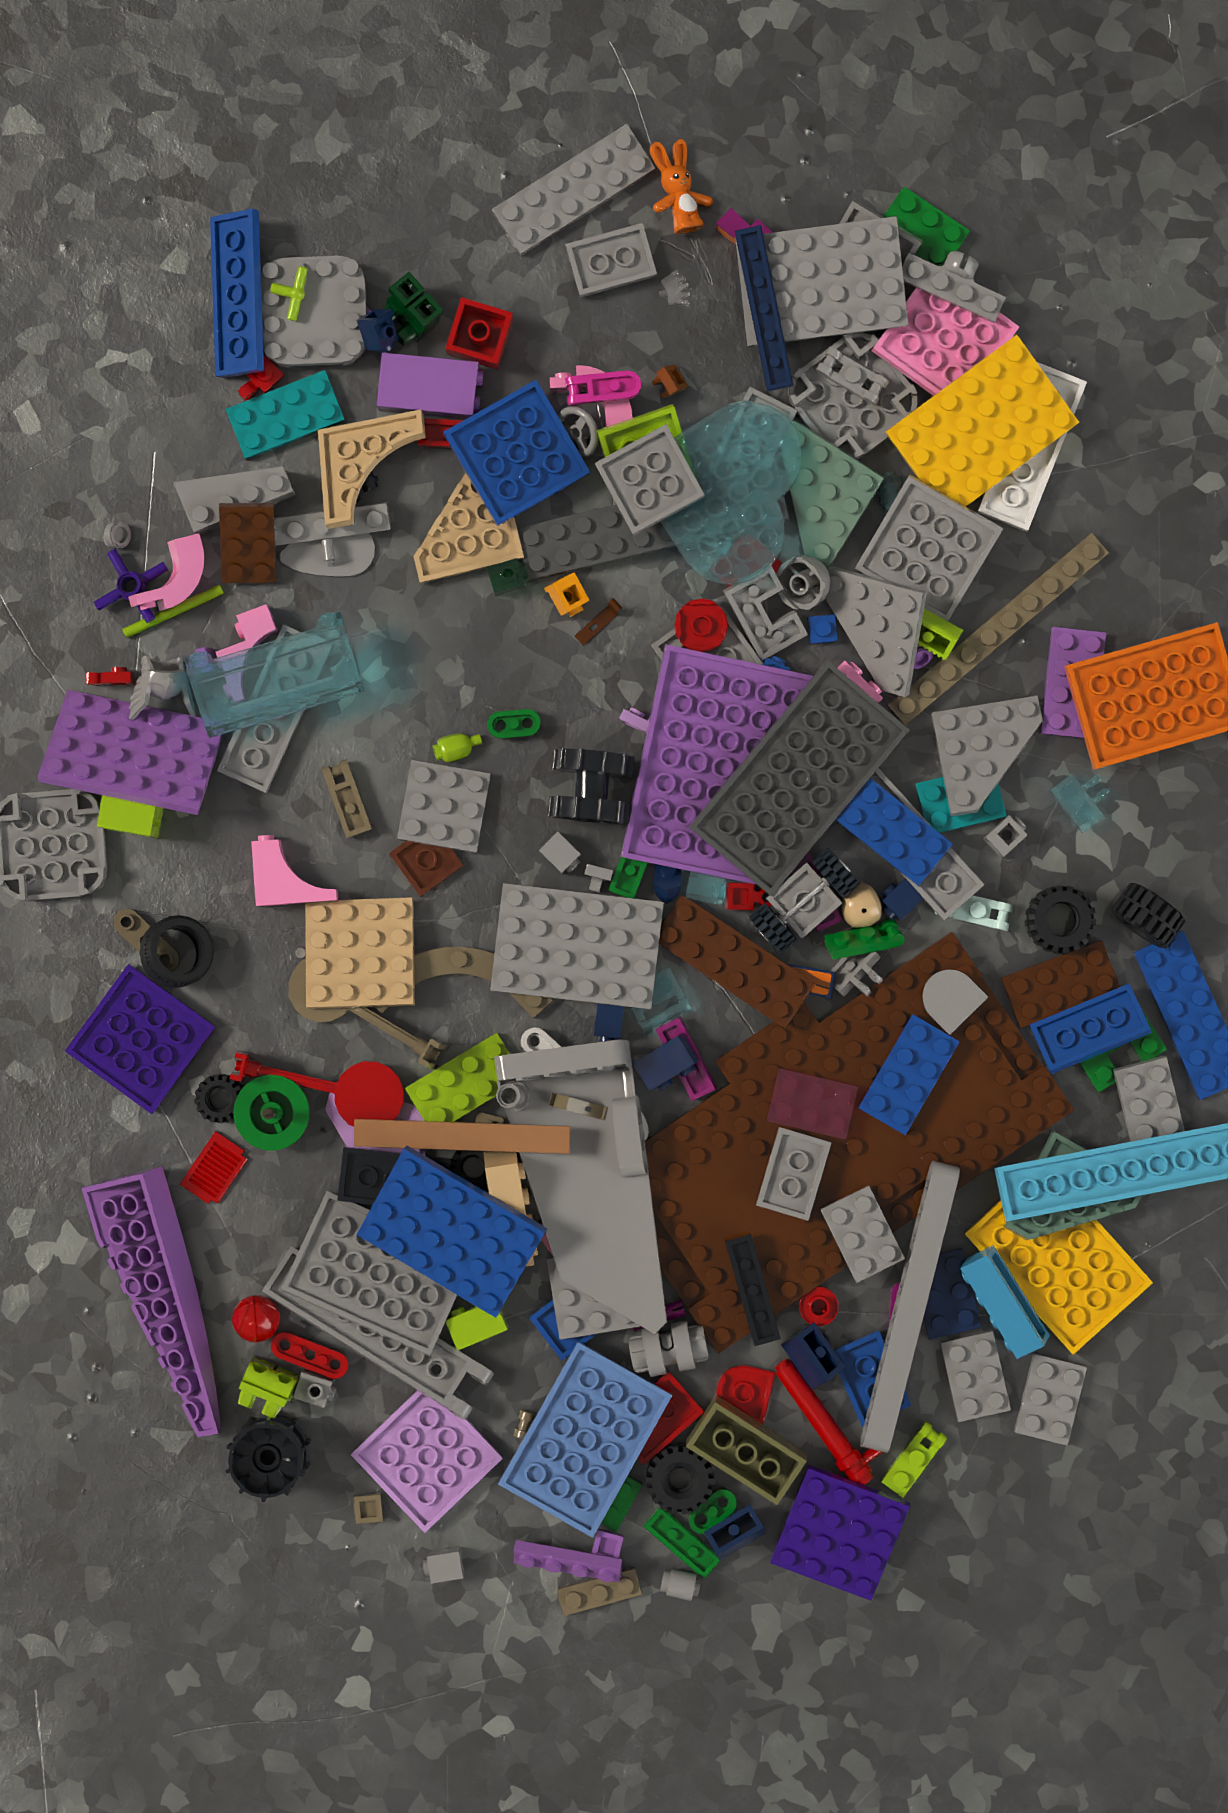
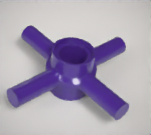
M113 549L107 555L119 575L116 589L95 600L94 604L100 611L121 598L129 600V596L145 592L148 582L169 570L165 563L161 562L142 574L129 572L118 551ZM136 580V589L133 592H126L125 586L127 582ZM137 606L146 623L155 620V616L150 608L141 610L140 606Z

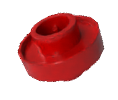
M817 1286L800 1298L799 1311L807 1323L812 1324L815 1322L817 1326H824L835 1319L838 1313V1301L830 1289Z

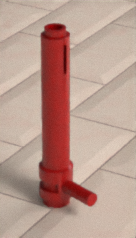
M788 1358L779 1362L774 1367L777 1370L775 1374L835 1458V1464L841 1472H845L847 1475L846 1479L862 1485L868 1483L874 1477L868 1463L882 1452L868 1449L861 1454L857 1448H853L794 1363L789 1361Z

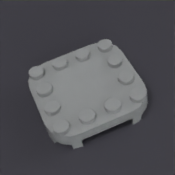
M338 255L290 257L273 260L263 266L261 272L263 351L272 362L280 367L289 369L291 366L338 364L347 366L353 364L354 361L362 356L366 348L356 320L366 315L367 282L362 269L355 260ZM302 266L308 269L304 286L305 296L301 300L297 321H291L287 319L291 298L272 294L270 288L272 283L293 287L297 268Z
M864 332L845 334L831 347L889 381L886 389H882L878 395L880 399L876 405L864 401L816 372L819 363H823L827 357L825 355L827 350L804 367L799 368L792 377L794 386L788 388L789 401L792 407L798 410L797 415L806 427L857 460L888 439L885 432L917 407V391L914 385H911L900 371L871 351L879 339L873 334L869 335ZM835 363L832 370L839 373L842 366ZM866 380L862 387L869 390L872 383Z
M66 789L15 793L8 795L0 802V886L8 895L15 899L27 901L81 897L93 894L103 887L107 877L108 866L105 829L97 827L101 804L96 796L81 790Z

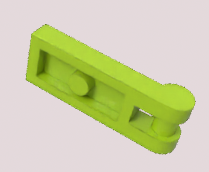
M924 1421L885 1473L881 1482L904 1498L937 1451L944 1445L947 1436L942 1432L938 1434L932 1429L931 1424ZM925 1437L932 1442L928 1448L920 1443Z

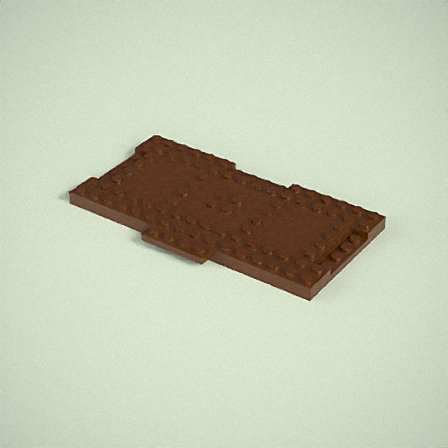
M949 932L882 978L883 981L880 984L875 983L869 988L872 993L868 997L860 993L821 1021H817L804 1002L786 1029L773 1021L715 1061L729 1084L645 1140L660 1268L697 1324L703 1326L704 1334L718 1354L750 1333L725 1240L751 1233L775 1316L848 1266L822 1215L821 1208L869 1185L892 1233H894L917 1217L932 1161L960 1168L956 1187L957 1191L1074 1111V1108L1050 1073L1041 1064L984 981L982 974L953 932ZM943 970H957L967 975L988 998L949 1035L960 1042L907 1134L904 1135L859 1109L858 1106L912 1014L946 1033L925 1010L922 998L923 989L927 980L935 973ZM778 1127L831 1142L808 1221L756 1205Z

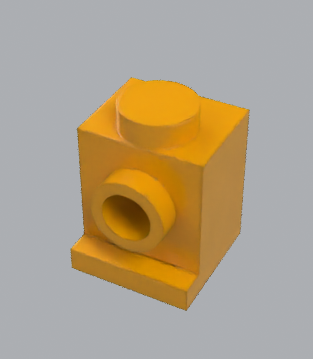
M575 572L544 587L560 615L568 613L569 617L584 610L582 605L590 601ZM563 593H565V594L568 595V597H569L568 602H567V600H566V598H565V596H564Z

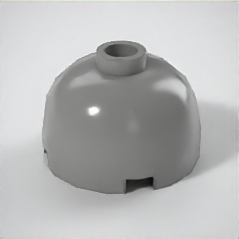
M808 555L793 557L784 562L776 573L784 588L778 594L783 602L792 609L809 610L821 603L830 591L831 578L825 564L815 557Z

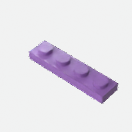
M519 1540L515 1542L514 1563L523 1567H537L553 1573L565 1572L576 1577L587 1576L597 1578L603 1582L614 1581L620 1583L622 1559Z

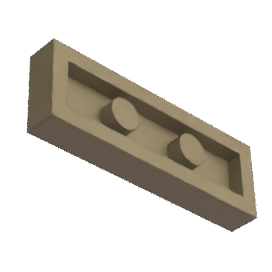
M635 1567L622 1570L620 1583L614 1581L603 1582L597 1578H591L557 1588L564 1616L642 1595Z

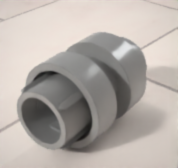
M687 1320L671 1323L672 1332L661 1334L659 1331L653 1334L643 1328L642 1335L631 1337L628 1340L634 1372L649 1371L650 1377L667 1374L666 1366L678 1364L680 1372L696 1369L695 1362L706 1361L709 1358L703 1326H688Z

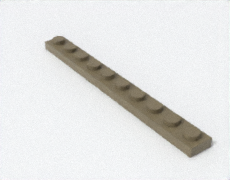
M1091 533L952 650L947 659L939 661L913 683L908 696H898L887 707L903 725L908 724L1108 555L1109 552Z

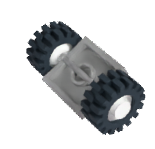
M829 848L812 861L814 866L824 876L823 878H820L812 867L806 863L787 879L772 896L769 895L766 898L780 913L779 916L764 903L749 917L759 932L779 953H782L797 940L785 924L788 923L801 938H804L842 904V901L829 888L830 884L843 898L860 885L848 867Z

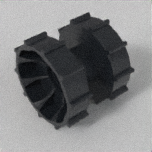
M554 749L552 769L560 772L575 773L573 797L549 796L548 817L593 823L628 824L630 804L607 800L609 777H633L635 757L608 751Z
M266 1415L256 1419L250 1417L247 1421L248 1424L245 1423L242 1426V1432L233 1438V1443L230 1442L227 1445V1449L230 1450L228 1457L229 1467L225 1472L231 1474L234 1482L240 1488V1494L246 1492L251 1496L261 1498L262 1502H265L267 1498L276 1497L283 1493L288 1496L291 1492L290 1488L294 1487L298 1477L304 1476L306 1473L305 1469H308L311 1465L308 1462V1445L312 1439H307L304 1431L297 1424L299 1421L297 1418L293 1421L282 1415H277L275 1418ZM266 1449L272 1450L276 1455V1460L267 1462L264 1460L262 1452Z

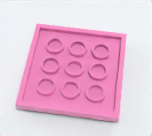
M915 288L906 301L908 326L886 329L871 351L934 396L1011 339L1019 326L1000 312L996 321L992 323Z

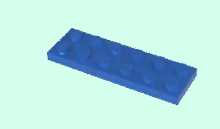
M247 209L210 217L215 377L226 378L264 371L259 211Z
M1184 931L1178 932L1167 948H1160L1151 944L1133 952L1198 1099H1204L1228 1088V1029Z

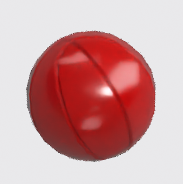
M251 1295L242 1299L235 1307L232 1316L235 1332L242 1339L254 1343L263 1342L271 1338L278 1329L280 1322L277 1306L269 1298L262 1295Z

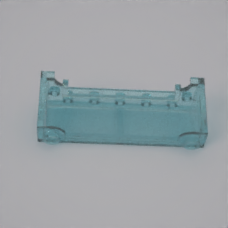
M341 611L323 614L317 620L315 629L212 659L209 653L201 651L185 657L187 674L209 738L364 692L358 661Z

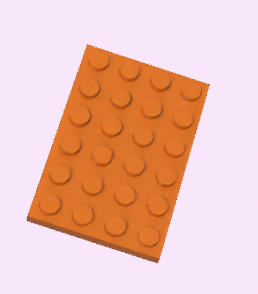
M1218 622L1064 666L1093 770L1228 731V656Z

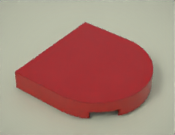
M750 1365L733 1366V1368H729L727 1372L725 1371L721 1375L717 1384L716 1395L764 1425L776 1372Z

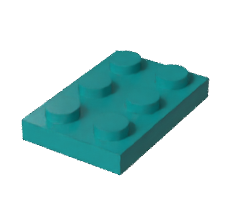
M943 777L915 784L922 815L939 833L1007 817L999 783L977 813L950 817Z

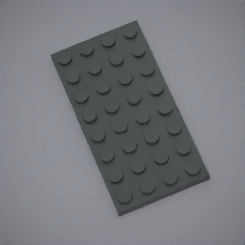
M826 660L688 827L772 896L908 733L909 729L830 661Z

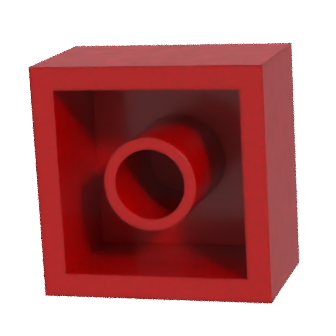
M461 297L445 348L447 355L466 361L478 362L479 365L498 370L513 324V313Z

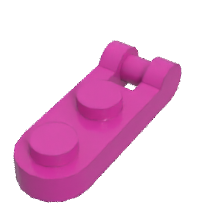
M627 370L566 377L565 386L569 388L567 405L578 406L588 403L632 399L641 390L640 377L635 372ZM587 385L588 393L580 394L579 386Z

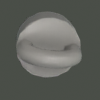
M113 521L106 526L104 542L107 547L124 548L129 544L131 532L126 523Z

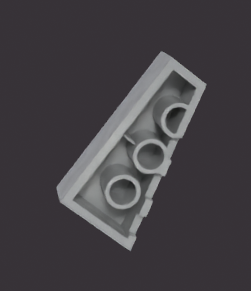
M283 466L173 482L193 532L195 534L199 533L200 536L220 528L219 503H274L276 505L296 496L289 476Z

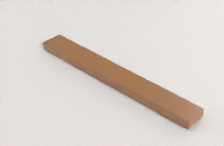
M354 1119V1146L405 1148L408 1145L411 1148L570 1153L571 1126Z

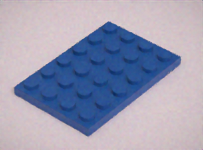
M406 1145L356 1235L496 1318L547 1228Z

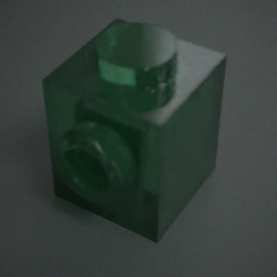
M518 558L487 567L495 596L526 587L524 580L529 579L525 563L519 565Z

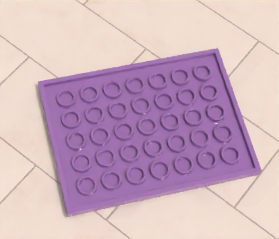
M665 645L621 857L756 884L688 826L813 676Z

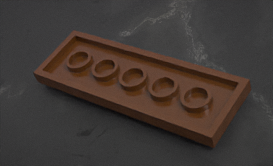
M681 895L661 925L660 945L784 1029L788 1027L816 985L684 895Z

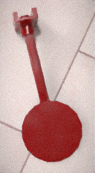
M238 1051L235 1054V1058L242 1059V1061L237 1060L235 1070L240 1072L231 1073L230 1079L242 1081L245 1076L257 1078V1076L279 1075L292 1080L297 1085L333 1093L339 1115L348 1125L353 1127L354 1119L394 1120L398 1117L403 1106L404 1089L400 1078L390 1067L379 1062L363 1061L352 1065L340 1076L338 1082H332L260 1065V1062L250 1060V1053Z

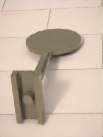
M306 958L292 971L288 983L289 998L294 1009L306 1019L318 1023L332 1022L344 1016L347 1011H351L413 1048V1052L420 1055L417 1062L426 1068L434 1070L439 1066L433 1062L440 1054L439 1049L448 1051L450 1048L438 1040L430 1039L428 1042L423 1038L418 1039L366 1007L307 1009Z

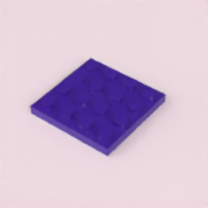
M128 964L65 1052L146 1111L153 1114L216 1026L131 964Z
M808 1464L770 1558V1563L871 1601L910 1508V1502Z

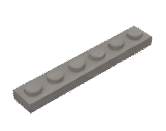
M387 502L355 506L354 524L328 529L325 525L324 511L274 517L275 546L390 530L391 524Z

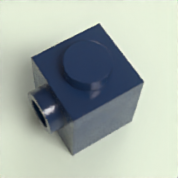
M905 878L897 885L891 883L881 893L884 898L880 902L884 905L882 911L891 920L896 917L900 921L923 897Z

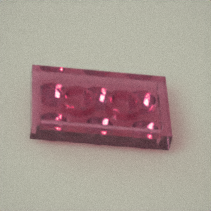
M778 1068L766 1121L846 1140L858 1086Z

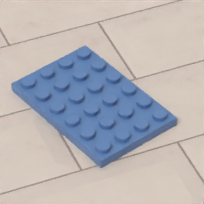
M578 1341L498 1485L593 1538L670 1401L672 1394Z

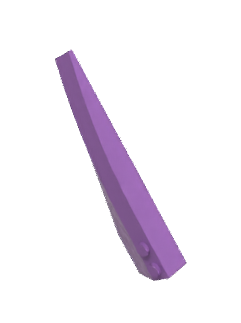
M159 1166L83 1187L82 1191L96 1239L101 1248L107 1247L111 1257L107 1261L111 1269H116L122 1283L120 1286L124 1294L127 1293L133 1302L131 1308L150 1345H155L160 1355L158 1361L162 1369L166 1367L173 1380L170 1384L174 1392L181 1396L184 1402L182 1408L197 1437L221 1433L215 1379L204 1319L191 1264L163 1167Z

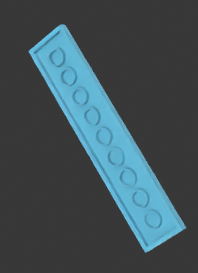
M1228 1123L994 1168L1005 1221L1008 1222L1228 1179Z

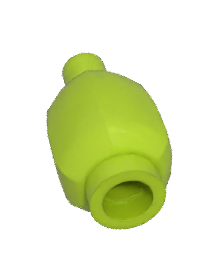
M455 733L441 737L437 744L432 745L437 761L442 759L445 762H453L468 756L472 747L481 745L482 740L480 734L469 737L463 733Z

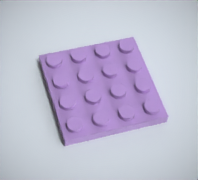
M416 1391L350 1454L424 1533L503 1459L498 1450L468 1419H460L419 1391Z

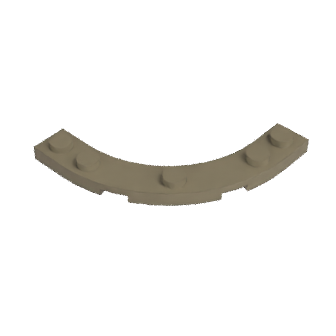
M444 947L414 955L415 985L429 978L445 974H468L491 981L494 954L468 947ZM509 993L532 1018L536 1017L553 1001L550 997ZM390 1006L375 1008L382 1014Z

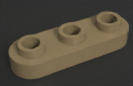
M120 910L114 917V927L140 953L141 940L151 925L135 910ZM125 917L131 919L129 927L123 926L122 921ZM161 935L157 945L158 957L161 961V957L167 954L170 957V962L163 965L173 972L180 964V955Z

